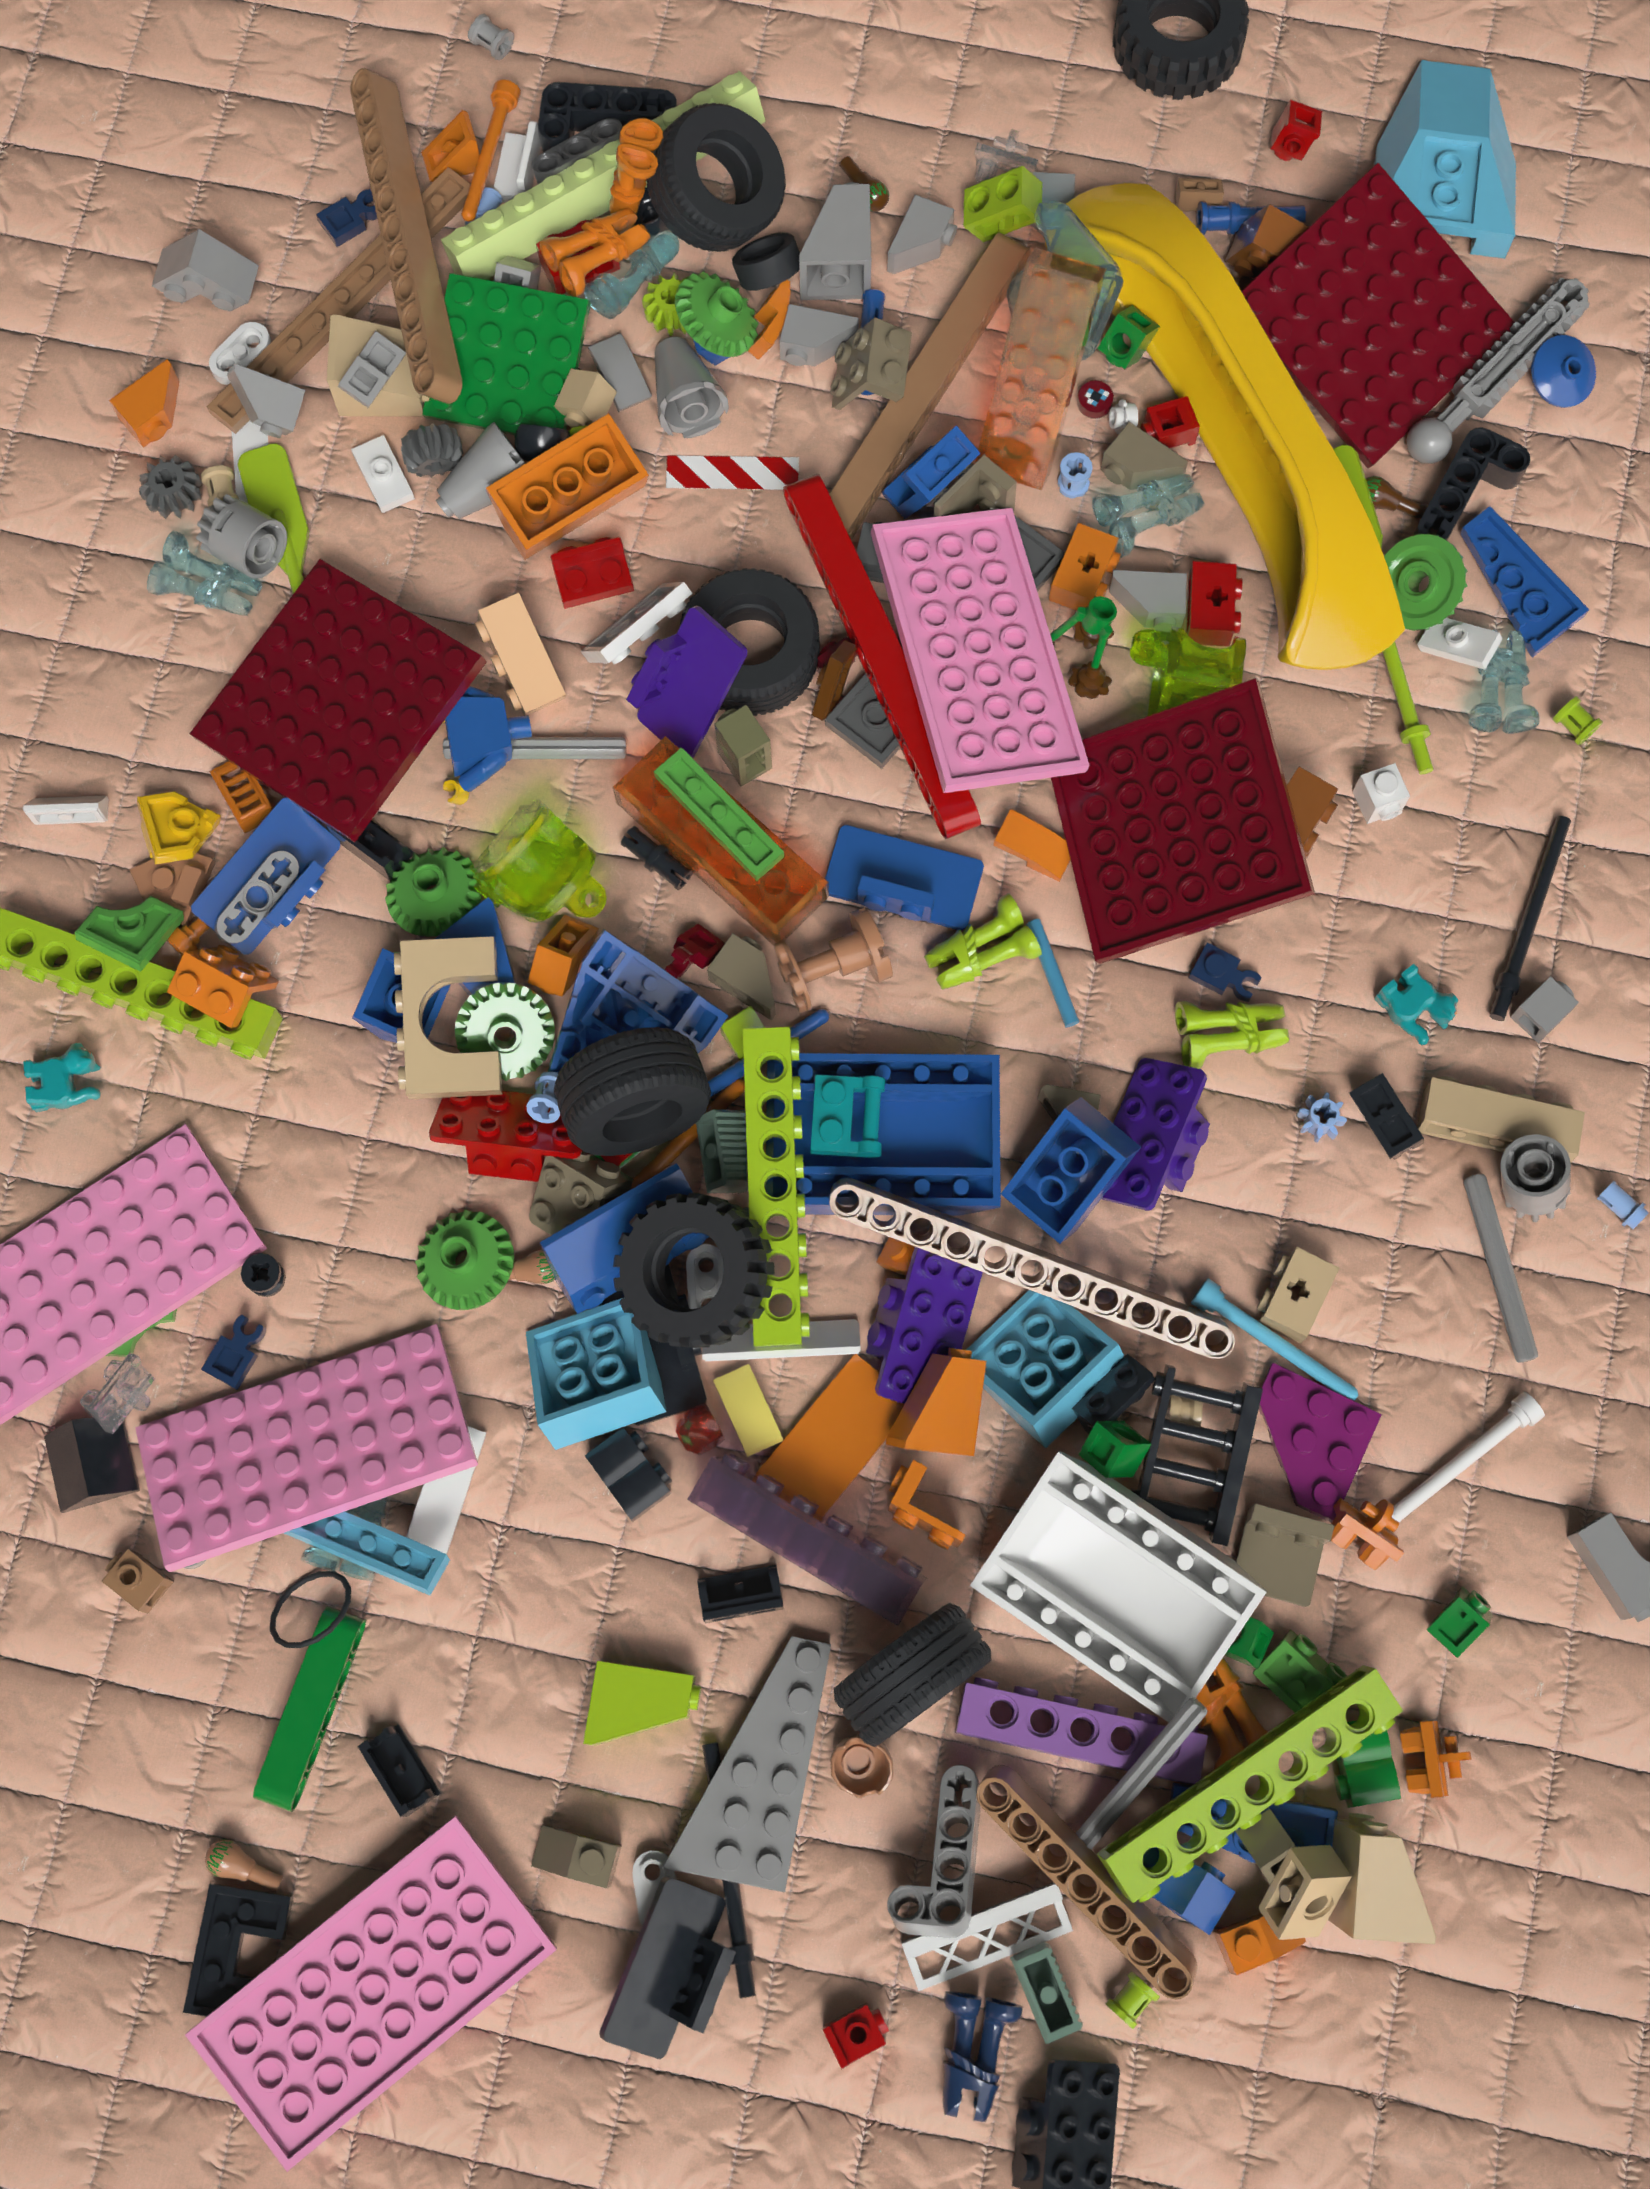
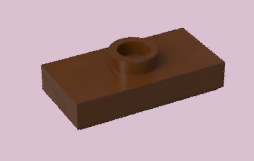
M844 640L830 656L828 665L826 664L822 668L816 681V685L820 686L812 716L823 721L839 704L857 650L855 644Z

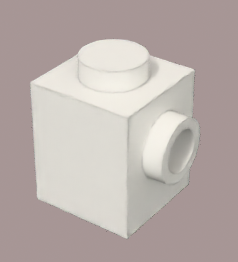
M1396 763L1361 775L1352 791L1367 824L1380 819L1386 821L1397 817L1403 812V808L1410 797Z

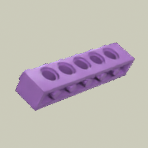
M975 1677L974 1684H964L955 1733L1129 1771L1151 1745L1153 1739L1166 1726L1157 1724V1716L1134 1712L1133 1719L1117 1716L1118 1708L1094 1703L1093 1710L1077 1707L1078 1699L1054 1695V1700L1048 1701L1037 1698L1038 1691L1034 1689L1014 1686L1013 1693L997 1689L999 1682ZM1003 1701L1011 1707L1012 1718L1009 1723L1001 1725L992 1720L990 1708L994 1702ZM1035 1710H1044L1051 1716L1052 1726L1047 1733H1038L1031 1727L1030 1717ZM1077 1718L1085 1719L1091 1725L1092 1734L1086 1742H1079L1071 1735V1724ZM1197 1725L1154 1777L1188 1785L1197 1783L1201 1778L1208 1735L1197 1733L1199 1727ZM1116 1727L1125 1728L1131 1735L1132 1742L1126 1751L1117 1750L1111 1743V1733Z

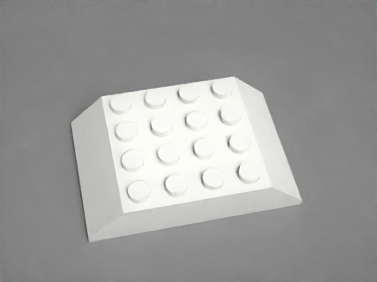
M1058 1451L970 1585L1167 1722L1173 1719L1190 1698L1197 1697L1267 1593V1590L1233 1559L1114 1479L1105 1478L1091 1465L1061 1451Z

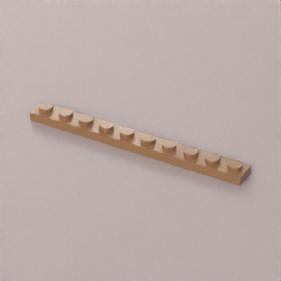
M449 167L421 194L431 239L464 207L470 183ZM381 234L246 368L288 383L329 342L330 315L353 318L391 280ZM231 383L207 405L209 413L235 434L250 420Z

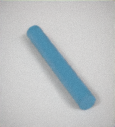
M1032 920L1026 926L1032 930L1041 948L1042 955L1039 956V960L1066 1028L1072 1027L1079 1023L1078 1016L1041 920Z

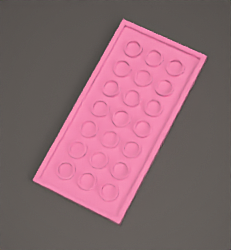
M1005 508L873 524L870 534L943 793L1085 773L1090 765L1013 509Z
M186 1124L0 1244V1425L242 1266L250 1256L262 1253L267 1249Z
M437 1324L135 1427L163 1564L168 1572L478 1465L441 1331Z
M455 1815L190 2029L185 2036L284 2169L289 2171L556 1951L557 1946L458 1816Z

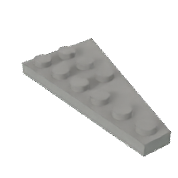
M793 1636L790 1638L663 1868L785 1892L831 1644Z

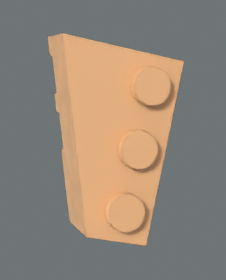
M519 592L478 610V621L474 623L482 642H488L494 653L490 659L498 676H505L511 688L506 690L513 709L515 711L521 709L523 715H530L565 699V691Z

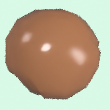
M859 1734L843 1739L834 1748L830 1758L831 1776L839 1789L857 1798L872 1794L881 1795L885 1792L893 1779V1759L883 1742L877 1747L865 1744Z

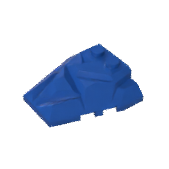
M603 929L581 960L548 1072L559 1073L571 1057L592 1043L620 1032L638 1028L660 1027L680 1032L694 1043L697 1053H700L709 1045L728 1018V1015L633 947Z

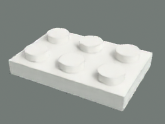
M685 582L662 583L580 652L589 663L606 664L611 661L613 664L619 663L631 653L630 645L638 639L641 641L648 639L659 629L657 623L666 615L672 618L681 612L686 606L684 600L693 593Z

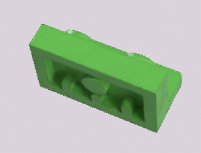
M1292 1630L1286 1633L1282 1641L1261 1662L1259 1668L1253 1671V1674L1294 1713L1347 1677L1346 1673L1333 1662L1328 1664L1317 1654V1647L1308 1637L1303 1634L1297 1635Z

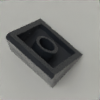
M123 1415L70 1420L44 1436L61 1513L140 1491Z

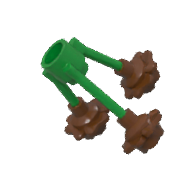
M1104 596L1094 597L1087 607H1079L1073 616L1050 634L1054 646L1055 640L1073 627V638L1076 642L1083 641V646L1086 649L1096 646L1092 661L1088 664H1083L1081 668L1073 667L1071 670L1072 676L1068 680L1069 685L1075 687L1074 690L1078 696L1082 698L1087 697L1091 700L1098 698L1099 694L1108 695V686L1112 683V679L1109 676H1105V670L1102 669L1100 662L1104 649L1108 644V639L1114 636L1111 623L1117 615V608L1111 599Z

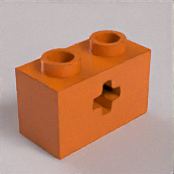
M1078 523L1052 582L1049 601L1077 610L1079 607H1087L1094 597H1105L1108 584L1103 583L1107 573L1112 574L1113 570H1116L1121 558V553L1116 552L1119 538Z

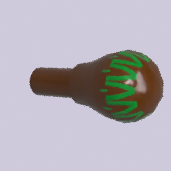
M851 157L843 158L840 162V167L852 182L870 184V212H878L885 208L889 201L887 186L880 180L870 176L867 172H863Z
M1371 476L1366 478L1375 509L1399 510L1418 519L1422 518L1427 506L1402 496L1400 491L1396 490L1381 477Z

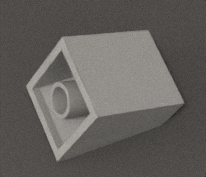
M849 182L844 185H833L799 254L800 300L863 299V293L865 294L866 290L871 289L870 184Z

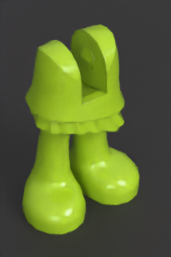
M1008 893L999 899L995 918L974 930L971 924H968L963 932L959 929L947 940L932 948L924 958L929 968L940 966L955 957L959 960V964L944 971L936 978L937 983L943 990L975 981L974 977L982 976L981 971L1016 956L1035 959L1042 955V951L1032 930L1028 926H1024L1020 909L1014 898ZM1016 931L1010 938L983 952H977L978 947L1002 935Z
M1188 1001L1177 1002L1175 1007L1176 1027L1180 1035H1186L1181 1045L1183 1065L1200 1069L1206 1057L1212 1053L1227 1050H1245L1248 1054L1252 1052L1257 1054L1288 1043V1029L1258 1031L1257 1023L1271 1022L1285 1017L1283 1005L1272 1003L1247 1004L1243 1002H1238L1237 1005L1226 1002L1225 1010H1203ZM1230 1026L1233 1030L1231 1033L1191 1034L1203 1029Z

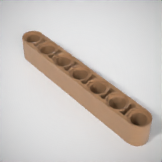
M996 1765L989 1769L978 1786L976 1794L978 1803L983 1810L1161 1994L1174 2000L1187 1996L1192 1989L1198 1968L1193 1954L1143 1902L1137 1900L1132 1903L1123 1896L1099 1857L1086 1846L1085 1842L1078 1837L1015 1770L1005 1765ZM990 1783L1002 1784L1007 1790L1008 1795L999 1796L995 1794L990 1788ZM1028 1813L1032 1815L1037 1825L1028 1826L1024 1824L1019 1814ZM1053 1843L1059 1844L1065 1849L1067 1855L1061 1857L1054 1855L1048 1845ZM1086 1874L1091 1876L1096 1882V1886L1088 1887L1083 1885L1079 1881L1078 1875ZM1110 1905L1119 1906L1124 1910L1126 1916L1115 1917L1109 1912L1107 1907ZM1140 1936L1149 1937L1154 1941L1156 1947L1146 1948L1138 1942L1137 1938ZM1172 1967L1179 1968L1185 1973L1186 1977L1183 1979L1174 1978L1168 1973L1167 1969Z

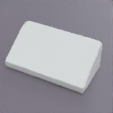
M105 795L35 798L23 805V811L35 825L99 823L108 821L109 799Z

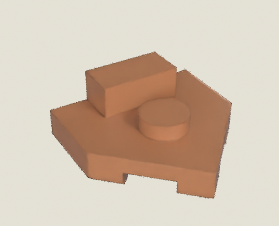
M196 853L192 859L155 864L154 860L151 859L129 870L143 901L153 896L183 911L184 920L178 926L182 928L184 925L190 926L194 916L191 912V905L205 889L215 861L213 858Z

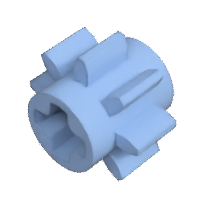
M1327 1092L1322 1099L1317 1101L1313 1096H1308L1305 1102L1309 1109H1299L1296 1115L1304 1119V1126L1300 1132L1305 1133L1308 1131L1314 1135L1315 1142H1318L1325 1134L1332 1140L1335 1139L1338 1135L1335 1126H1344L1347 1122V1118L1339 1116V1109L1342 1107L1343 1102H1333L1329 1099V1093ZM1318 1111L1324 1113V1119L1327 1120L1325 1124L1320 1123V1116L1316 1115Z

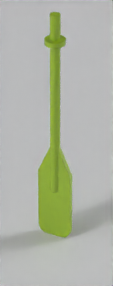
M269 444L243 453L238 460V469L248 504L281 522L286 529L287 544L278 566L288 576L292 593L294 594L304 580L302 572L310 532L288 455L282 446Z
M1349 445L1336 447L1333 450L1346 470L1382 548L1383 534L1359 455ZM1394 642L1382 652L1406 729L1400 733V738L1403 744L1411 745L1420 775L1434 770L1425 739L1430 736L1431 732L1428 725H1420L1398 649Z

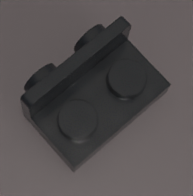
M1127 1353L1072 1410L1084 1430L1090 1434L1097 1421H1117L1118 1417L1131 1404L1138 1402L1143 1397L1145 1391L1154 1382L1155 1377L1152 1372Z

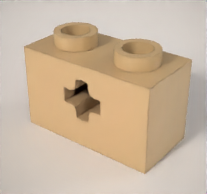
M1298 1247L1295 1248L1290 1256L1283 1254L1273 1275L1279 1277V1280L1273 1291L1268 1288L1266 1289L1257 1307L1258 1310L1263 1312L1259 1322L1301 1344L1308 1337L1339 1271V1267ZM1294 1286L1300 1288V1298L1297 1301L1290 1299L1292 1295L1290 1290Z

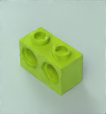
M1024 166L1013 168L1006 173L983 180L974 186L964 189L963 227L983 243L992 240L998 232L1005 235L1042 220V182Z

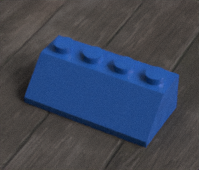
M677 1163L540 1242L555 1281L577 1315L586 1309L597 1307L605 1298L617 1292L615 1291L613 1278L620 1277V1267H613L614 1255H622L624 1246L618 1244V1241L623 1232H632L633 1227L629 1223L637 1213L647 1214L646 1206L655 1200L666 1201L667 1195L677 1193L688 1195L693 1193ZM690 1233L684 1236L670 1251L666 1265L683 1252L702 1245L709 1236L702 1233Z

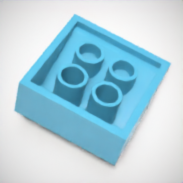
M1028 1290L966 1349L972 1351L971 1359L986 1361L983 1388L1026 1432L1045 1448L1077 1419L1072 1408L1124 1357L1119 1344L1073 1306Z
M620 1299L526 1332L537 1425L555 1450L666 1412L662 1383L647 1331L639 1330L631 1322L634 1315L633 1313L623 1311L619 1303Z

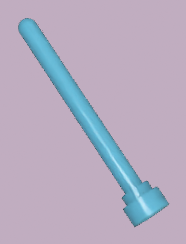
M1209 1278L1206 1279L1191 1301L1192 1305L1202 1311L1218 1312L1332 1391L1353 1401L1357 1399L1358 1390L1353 1385L1224 1298L1225 1293L1220 1291L1221 1286Z

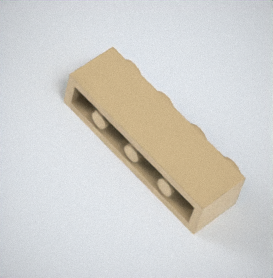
M1441 1076L1438 1078L1432 1077L1423 1090L1417 1128L1422 1134L1504 1152L1513 1141L1520 1137L1532 1134L1545 1135L1555 1139L1566 1149L1570 1163H1572L1579 1154L1585 1112L1575 1110L1566 1103L1555 1102L1548 1104L1535 1101L1534 1097L1527 1094H1504L1497 1092V1089L1488 1085H1477L1474 1087L1461 1084L1455 1078Z

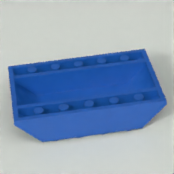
M799 1053V1061H792V1076H800L801 1100H793L794 1115H802V1139H795V1155L803 1154L804 1178H796L797 1194L805 1195V1215H835L829 1204L830 1189L835 1182L843 1178L861 1181L951 1216H961L1001 1207L1000 1055ZM767 1061L768 1079H776L782 1074L784 1067L779 1061ZM815 1075L879 1076L885 1078V1091L881 1093L878 1134V1142L882 1144L880 1157L811 1154ZM854 1092L851 1141L860 1142L863 1139L865 1093ZM772 1098L766 1101L767 1117L778 1118L784 1113L785 1105L781 1100ZM770 1138L766 1141V1155L772 1158L782 1156L786 1151V1143L781 1138ZM778 1176L770 1178L765 1185L766 1193L776 1198L783 1196L788 1189L786 1180ZM843 1190L836 1196V1201L843 1207H851L857 1203L858 1196L852 1190ZM880 1204L873 1211V1215L895 1214L894 1208L889 1204Z

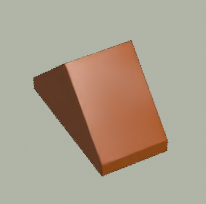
M462 110L421 152L430 182H434L448 167L460 176L474 173L479 158V151L468 112Z

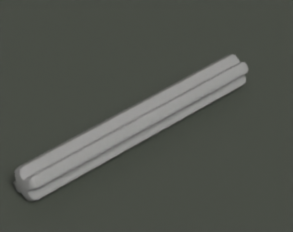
M446 737L443 741V754L446 759H451L448 737ZM529 737L511 740L512 759H624L627 750L626 740L623 737Z
M1484 1174L1472 1175L1464 1180V1186L1515 1360L1517 1362H1528L1538 1357V1351L1487 1178Z
M1192 1697L1184 1704L1079 1828L1076 1834L1085 1842L1088 1848L1092 1850L1205 1717L1207 1708L1200 1701Z

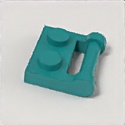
M815 1075L811 1154L870 1158L881 1156L882 1144L878 1142L880 1100L881 1093L885 1091V1078L879 1076ZM854 1092L865 1093L863 1139L860 1142L851 1141Z

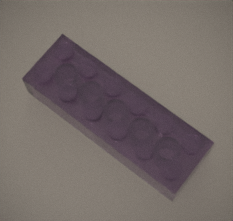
M732 1453L711 1457L687 1500L899 1626L927 1577L920 1574L923 1569L922 1566L903 1555L899 1560H896L885 1553L888 1549L887 1545L870 1535L861 1539L851 1533L854 1526L834 1514L829 1516V1518L818 1514L816 1511L819 1505L801 1494H798V1496L794 1495L793 1498L782 1492L785 1486L783 1483L765 1473L764 1475L760 1474L759 1477L748 1471L751 1465Z

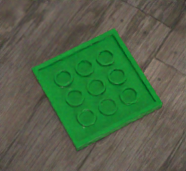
M449 273L444 301L462 377V389L457 400L451 404L429 398V401L424 402L422 416L428 419L484 430L495 422L503 433L515 435L516 430L522 424L548 426L566 430L567 423L564 421L566 416L562 415L554 405L570 370H578L591 305L590 301L573 296Z

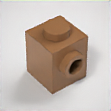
M127 1549L124 1554L120 1552L112 1558L105 1569L108 1574L102 1580L105 1585L136 1610L147 1614L174 1582L142 1555L130 1549Z

